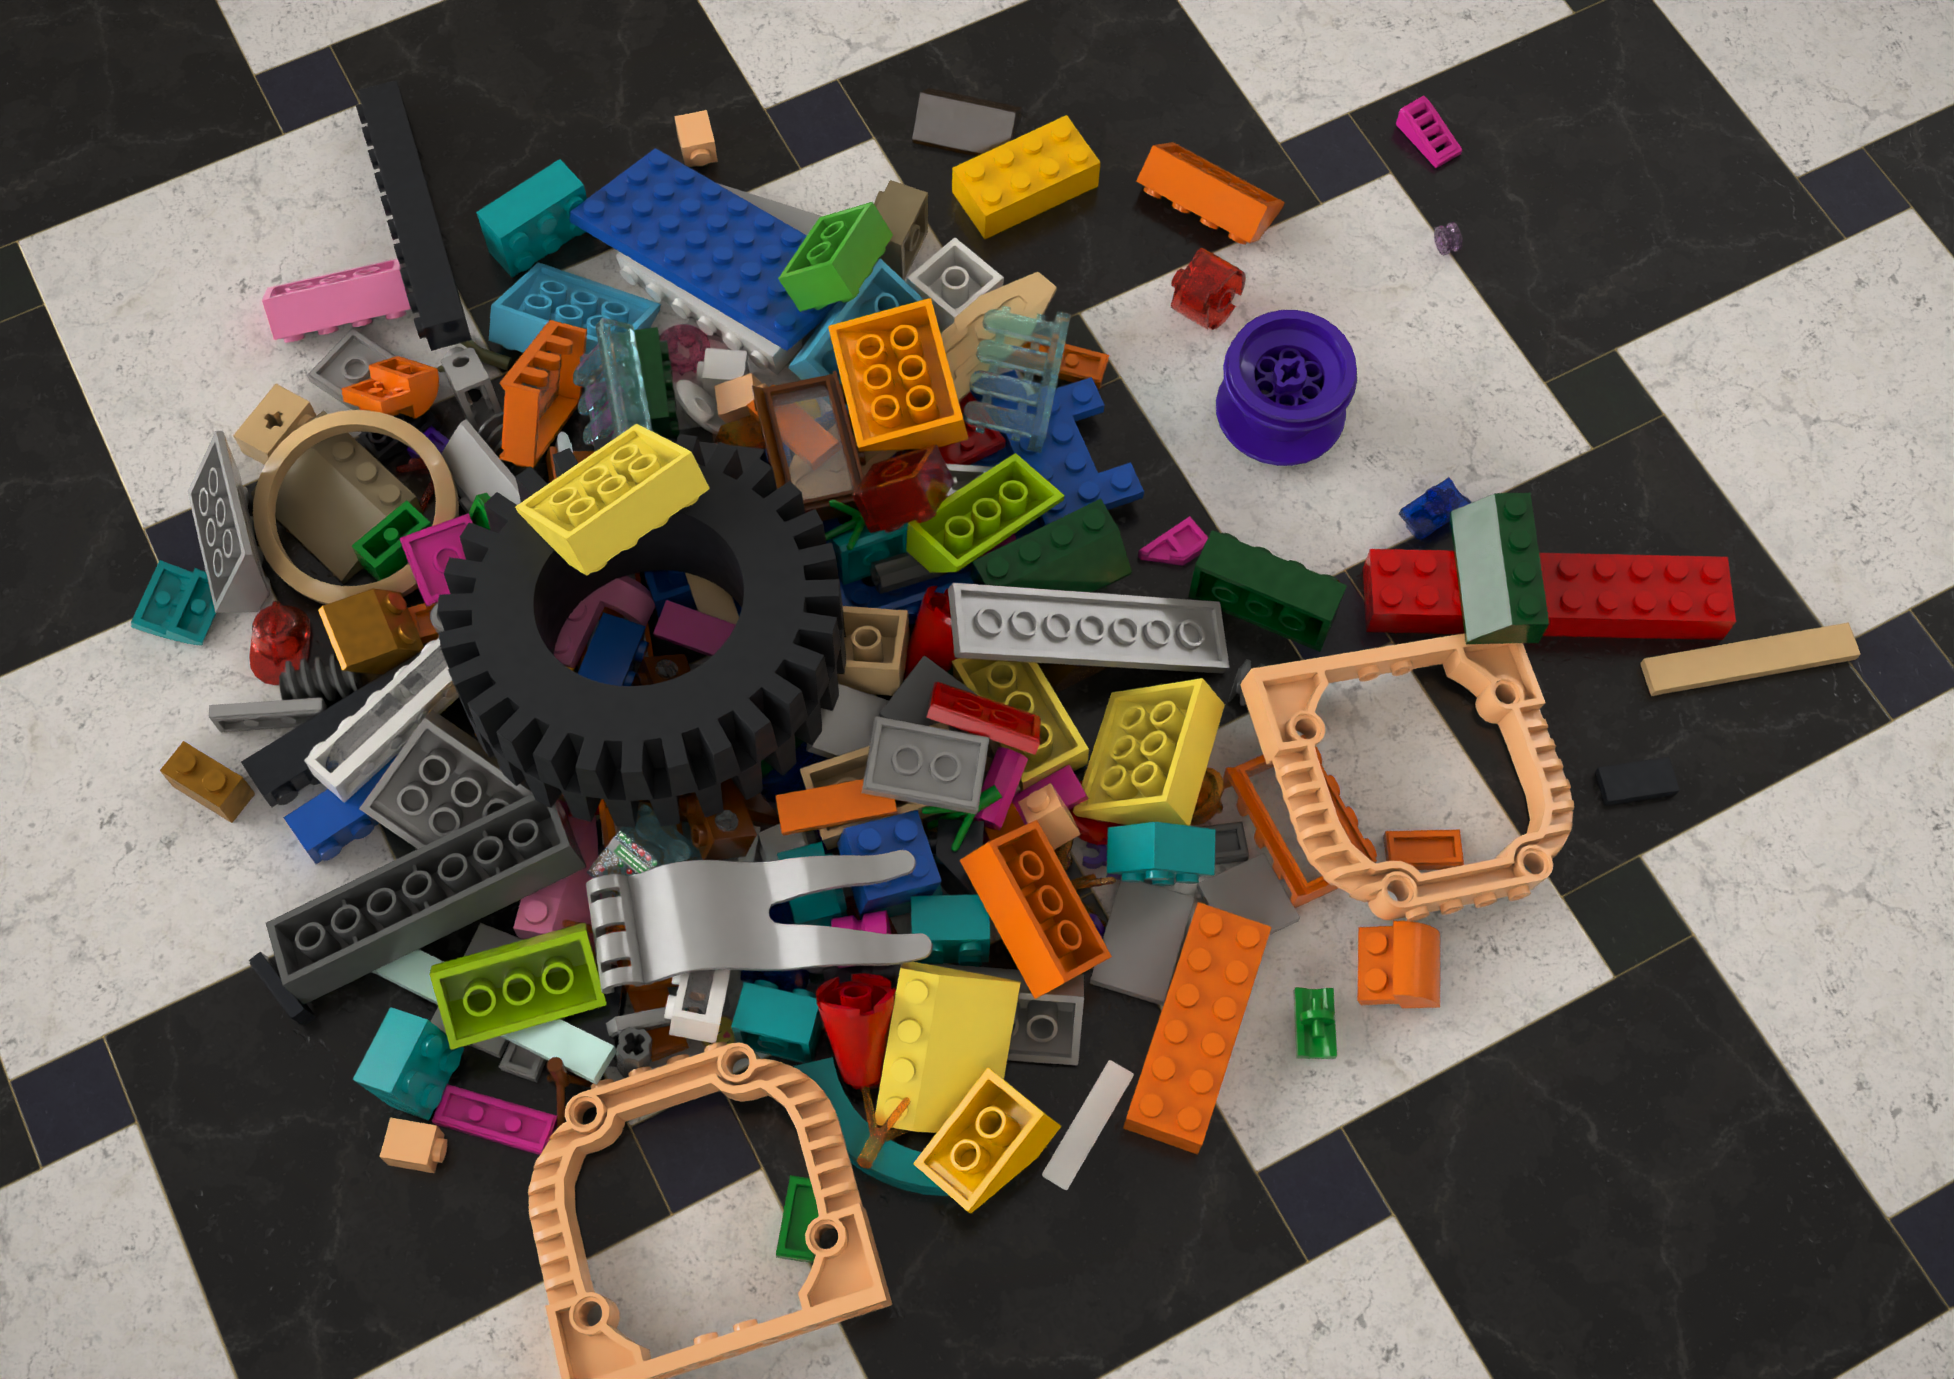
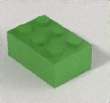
M873 201L819 217L778 279L800 312L812 308L819 310L828 304L838 301L843 303L849 302L859 294V288L864 280L873 272L872 268L878 258L885 253V247L893 234Z

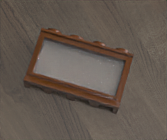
M833 371V374L765 388L752 385L755 411L758 412L761 435L764 437L768 463L773 467L777 489L791 481L802 492L805 513L815 509L822 521L849 516V514L831 507L829 501L832 499L859 511L868 509L869 497H874L872 480L870 475L864 476L861 466L866 465L864 451H859L858 446L855 445L853 437L855 434L850 414H847L845 406L847 401L843 385L839 383L837 372Z

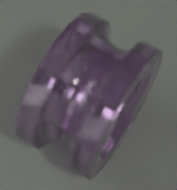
M1450 222L1446 224V227L1442 225L1435 227L1434 240L1441 255H1448L1451 250L1458 252L1462 249V235L1456 223Z

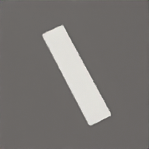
M1111 1060L1108 1061L1043 1171L1042 1176L1062 1189L1068 1190L1134 1076L1132 1072Z

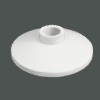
M685 379L679 380L674 385L676 398L684 410L682 416L688 424L693 427L700 426L717 435H724L728 432L730 426L718 416L716 400L707 391Z

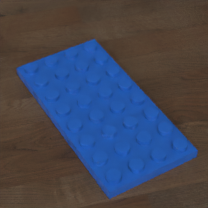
M656 148L570 211V223L786 351L822 322L837 303L828 304L819 310L812 308L800 312L778 279L807 235Z

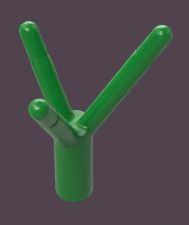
M834 499L830 500L829 505L851 515L852 520L825 533L826 541L855 527L846 546L847 550H853L866 524L887 517L888 510L886 506L879 504L859 511Z
M995 785L981 792L977 813L1003 798ZM933 806L923 807V814L950 812L927 824L928 829L936 828L938 826V819L954 820L967 814L951 846L952 851H958L976 814Z

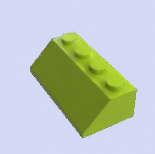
M1014 453L908 522L906 551L930 573L958 572L1062 502L1065 495L1018 454Z
M586 923L431 966L429 973L451 1050L607 1005L605 995L601 992L598 967Z

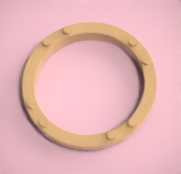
M368 410L339 411L321 416L302 425L285 438L273 451L265 463L256 485L253 501L254 528L258 543L266 560L273 570L292 588L309 599L325 605L370 589L401 592L403 597L412 593L418 588L409 563L385 579L358 586H340L321 582L300 571L286 554L278 536L275 517L277 496L285 475L291 466L304 452L315 444L332 436L348 432L379 433L406 444L426 464L435 489L436 508L432 525L434 526L459 517L458 492L452 472L444 457L435 445L414 426L399 418L381 412Z

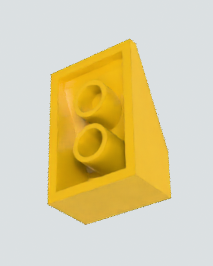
M987 1068L913 1164L966 1211L973 1213L1036 1160L1061 1128V1125L1007 1081Z

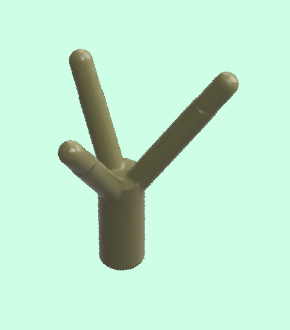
M472 340L461 343L467 348H474L481 362L508 371L512 361L511 357L481 348ZM442 365L437 368L439 372H445Z

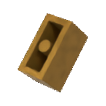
M185 741L181 743L160 769V772L175 789L233 823L255 795L242 776Z

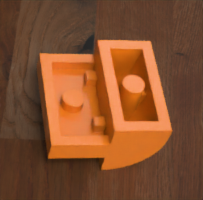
M395 356L368 365L371 379L341 388L343 401L358 406L360 410L381 412L391 416L401 413L417 418L423 415L434 403L439 389V375L437 368Z
M1393 921V926L1359 927L1357 1001L1360 1005L1399 1004L1401 1008H1440V932L1430 925L1411 921Z

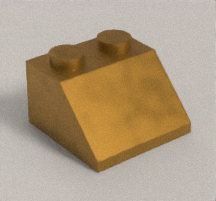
M370 589L323 605L318 610L342 671L383 675L424 648L401 592Z

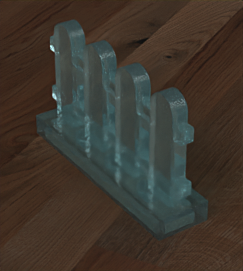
M1003 305L1001 311L992 309L984 315L983 327L986 331L996 334L995 341L983 340L978 344L976 351L978 360L990 365L988 371L978 370L971 375L969 383L971 390L983 395L982 402L971 401L965 405L963 419L968 424L976 426L975 432L984 434L985 428L1012 434L1011 440L1017 442L1020 441L1021 436L1029 438L1027 450L1041 453L1047 435L1071 314L1057 311L1054 323L1045 321L1046 315L1037 313L1036 319L1010 313L1011 307ZM1007 336L1031 342L1030 349L1005 344L1004 338ZM1040 344L1048 346L1047 353L1039 351ZM998 366L1025 372L1023 380L997 374ZM1033 375L1042 376L1041 384L1032 382ZM992 397L1018 403L1017 411L990 405ZM1027 405L1036 407L1034 414L1026 413Z
M603 317L595 325L598 344L589 354L584 353L580 357V364L576 367L573 374L574 384L585 388V393L581 396L578 403V411L581 415L590 417V422L584 429L583 441L591 446H594L593 440L606 438L613 430L614 433L611 436L615 439L635 424L652 431L634 327L631 324ZM608 401L609 403L601 410L603 405Z

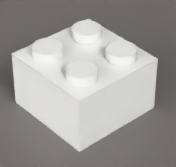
M955 237L907 277V284L923 299L931 298L938 326L943 331L953 324V319L979 296L1002 287L1004 281L1003 276Z

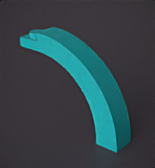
M833 1057L794 1066V1068L814 1080L830 1099L837 1113L849 1158L853 1165L879 1181L903 1190L927 1195L949 1196L913 1164L922 1152L904 1147L886 1138L859 1115L843 1091L834 1066Z

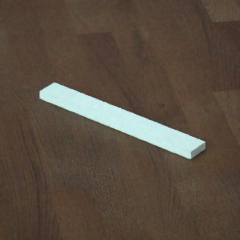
M418 949L372 971L438 1005L429 973L432 965L444 961ZM561 1019L500 1036L548 1061L553 1057H559L563 1061L566 1070L596 1085L616 1054L614 1045Z

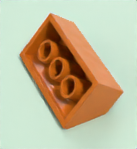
M1174 142L1153 145L1136 182L1145 186L1144 191L1147 194L1159 199L1162 196L1173 201V208L1189 214L1191 211L1201 216V223L1213 229H1218V227L1230 232L1228 235L1230 239L1246 245L1247 242L1259 241L1285 204L1284 201Z

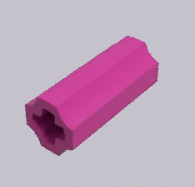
M998 747L981 792L995 785L1003 798L977 813L973 821H984L985 827L1000 831L1028 758L1009 748Z

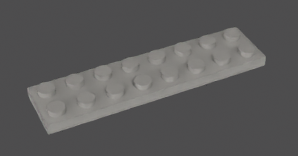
M952 583L948 588L955 658L1224 673L1230 668L1220 602Z

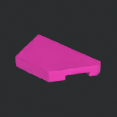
M1189 516L1138 551V557L1141 560L1183 566L1201 554L1208 536Z

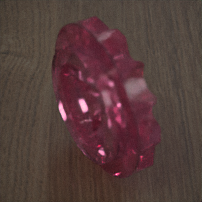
M688 324L672 326L660 335V341L667 340L672 371L678 372L681 376L685 372L693 371L696 373L698 362L704 361L705 350L710 348L707 335L701 329ZM677 342L681 346L683 345L685 349H689V358L684 357L681 353L677 354Z

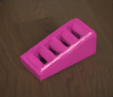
M1425 96L1400 109L1396 125L1435 168L1440 167L1462 153V148L1434 106ZM1426 125L1427 128L1422 130L1421 127ZM1434 135L1437 137L1432 141L1428 140L1430 137ZM1444 144L1446 148L1437 153L1435 149Z

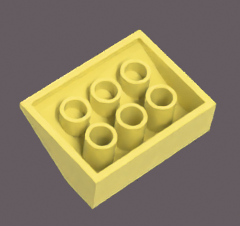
M635 424L515 506V508L570 566L587 576L604 568L607 562L621 551L635 546L638 539L651 530L665 525L669 518L679 510L696 503L699 496L710 488L691 451Z
M1203 678L1111 693L1082 782V787L1089 799L1074 807L1073 813L1076 816L1124 825L1163 822L1190 826L1225 706Z
M918 962L902 964L898 977L873 1124L914 1132L937 1133L987 1068L1004 1079L1021 981Z

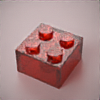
M937 444L874 463L852 496L870 534L881 530L888 533L901 528L904 523L915 520L917 523H923L935 517L940 505L946 499V495L952 487L954 480Z

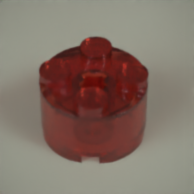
M1200 248L1186 269H1179L1171 281V286L1175 288L1171 308L1206 329H1217L1235 309L1236 306L1231 303L1235 294L1242 295L1246 282L1245 272L1214 253Z

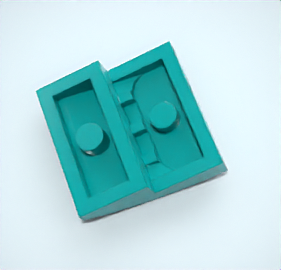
M159 560L132 618L131 627L166 639L202 646L216 616L206 572L197 568L190 572Z

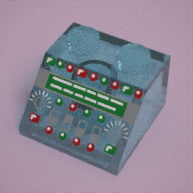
M643 804L638 810L636 826L622 827L594 861L587 873L592 878L610 874L631 876L665 864L700 860L701 854L699 849L671 825L660 826L655 812L649 806ZM609 891L615 897L620 896V891Z

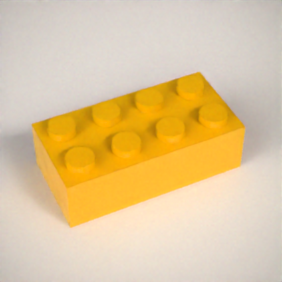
M1066 115L953 167L952 193L982 237L987 239L1098 187L1101 162Z

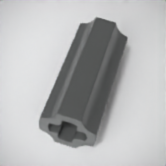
M908 552L871 562V568H869L876 591L880 594L947 574V572L930 573Z
M628 1027L618 1035L619 1045L616 1048L617 1069L624 1078L629 1077L628 1073L634 1069L649 1067L652 1056V1038L645 1029L637 1030Z

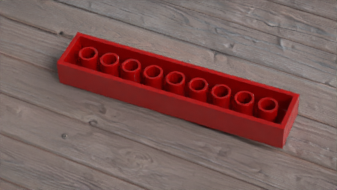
M1369 550L1363 566L1366 632L1464 633L1454 551ZM1539 553L1549 625L1543 636L1723 640L1736 623L1728 557Z

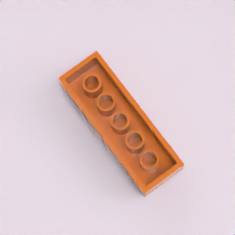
M1200 902L1197 903L1123 1129L1198 1155L1203 1145L1272 928L1271 926Z

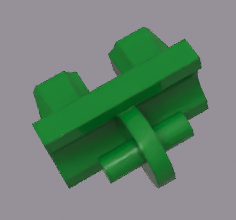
M1295 987L1293 995L1296 1059H1336L1334 988L1307 989Z

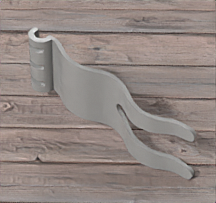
M907 850L865 856H808L769 862L692 860L665 864L631 876L610 874L593 878L586 883V891L601 992L603 994L615 992L614 987L635 985V987L677 975L703 970L785 971L830 966H886L925 959L931 954L933 945L930 938L923 933L882 934L829 926L774 923L769 916L773 905L801 896L844 887L873 885L908 875L914 871L916 860ZM620 891V896L604 899L600 897L602 892ZM613 925H625L626 931L606 934L605 928ZM618 960H630L631 966L611 969L610 963Z

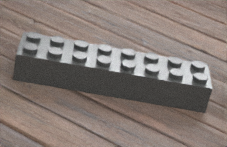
M533 794L266 922L282 985L302 1004H307L586 868L565 809L558 800L550 808L535 800Z

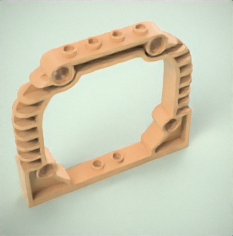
M1463 633L1252 668L1241 682L1240 686L1266 764L1274 765L1277 782L1280 783L1283 792L1282 797L1287 805L1290 814L1289 818L1297 835L1296 839L1306 854L1307 861L1323 875V879L1330 885L1337 886L1350 893L1349 897L1368 902L1372 913L1378 918L1394 920L1406 917L1408 922H1413L1429 916V912L1440 910L1442 915H1447L1463 909V905L1474 903L1476 908H1481L1497 902V898L1507 896L1509 901L1519 900L1531 894L1530 891L1552 873V859L1563 848L1572 830L1574 801L1571 797L1570 782L1566 779L1563 772L1564 766L1561 759H1558L1555 751L1556 745L1548 733V724L1540 712V708L1546 702L1523 643L1466 644L1465 634ZM1443 664L1448 678L1461 684L1477 697L1475 705L1480 717L1489 723L1498 724L1526 796L1530 818L1527 834L1515 838L1500 851L1495 859L1426 873H1420L1414 866L1403 861H1385L1380 863L1371 861L1351 843L1343 829L1315 749L1325 734V724L1315 711L1328 683L1359 678V681L1365 682L1375 679L1381 674L1392 673L1393 676H1400L1416 668ZM1296 731L1304 734L1306 739L1300 737ZM1524 865H1526L1530 869L1531 873L1526 870ZM1388 891L1395 894L1398 901L1393 900L1389 896Z
M717 1042L706 1046L703 1053L691 1057L688 1054L671 1057L666 1060L667 1065L658 1068L640 1067L628 1073L629 1077L615 1082L613 1079L600 1080L597 1085L593 1083L590 1090L581 1092L570 1099L565 1109V1119L567 1122L560 1125L550 1136V1141L537 1158L528 1190L529 1216L549 1305L545 1307L561 1379H668L892 1305L868 1215L861 1201L837 1113L825 1092L808 1075L782 1062L761 1059L747 1044L738 1042L727 1045L726 1042ZM742 1058H748V1069L742 1074H733L734 1064ZM721 1091L729 1099L740 1102L770 1096L787 1109L797 1129L819 1217L812 1220L808 1225L805 1233L806 1244L809 1250L816 1256L811 1271L798 1292L802 1310L758 1324L757 1319L743 1321L733 1326L734 1332L720 1337H718L717 1332L707 1333L694 1338L693 1346L652 1359L649 1349L635 1343L617 1329L620 1321V1312L617 1305L611 1299L594 1291L575 1204V1184L583 1161L587 1154L600 1151L612 1145L621 1135L626 1121ZM596 1107L597 1115L591 1123L583 1125L582 1118L584 1113L588 1109ZM829 1229H836L838 1232L837 1243L830 1249H823L820 1245L822 1234ZM600 1305L602 1309L601 1320L594 1326H589L587 1321L589 1311L594 1306Z

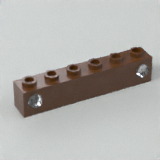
M685 654L643 657L639 669L635 673L633 686L661 683L690 672L691 669ZM731 778L721 782L724 811L709 817L704 816L695 792L679 795L681 814L686 816L691 828L692 843L699 849L703 860L746 857L757 836L741 793Z

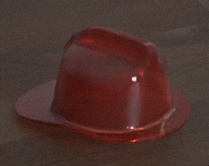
M273 601L272 606L262 609L255 616L252 623L249 659L251 670L262 682L279 685V676L281 672H284L286 661L290 660L295 670H299L301 659L305 658L307 661L311 623L304 611L293 606H283L280 602Z

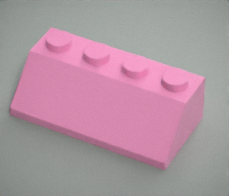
M398 259L268 287L262 302L274 340L283 338L285 343L294 342L305 338L304 333L318 331L319 335L338 331V326L351 323L352 327H360L372 323V318L385 315L386 319H395L406 315L405 310H409L411 307L407 297L409 290L405 287L400 271L401 268H404L403 264H399Z

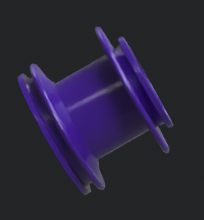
M1278 310L1254 318L1237 333L1226 352L1223 364L1224 379L1219 386L1216 397V416L1221 430L1232 445L1246 456L1259 462L1275 466H1293L1319 458L1338 441L1345 425L1346 408L1355 394L1358 379L1356 358L1352 346L1346 336L1335 325L1310 312ZM1261 390H1266L1269 394H1263Z

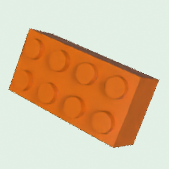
M1037 820L989 841L960 859L964 870L1034 999L1112 957Z

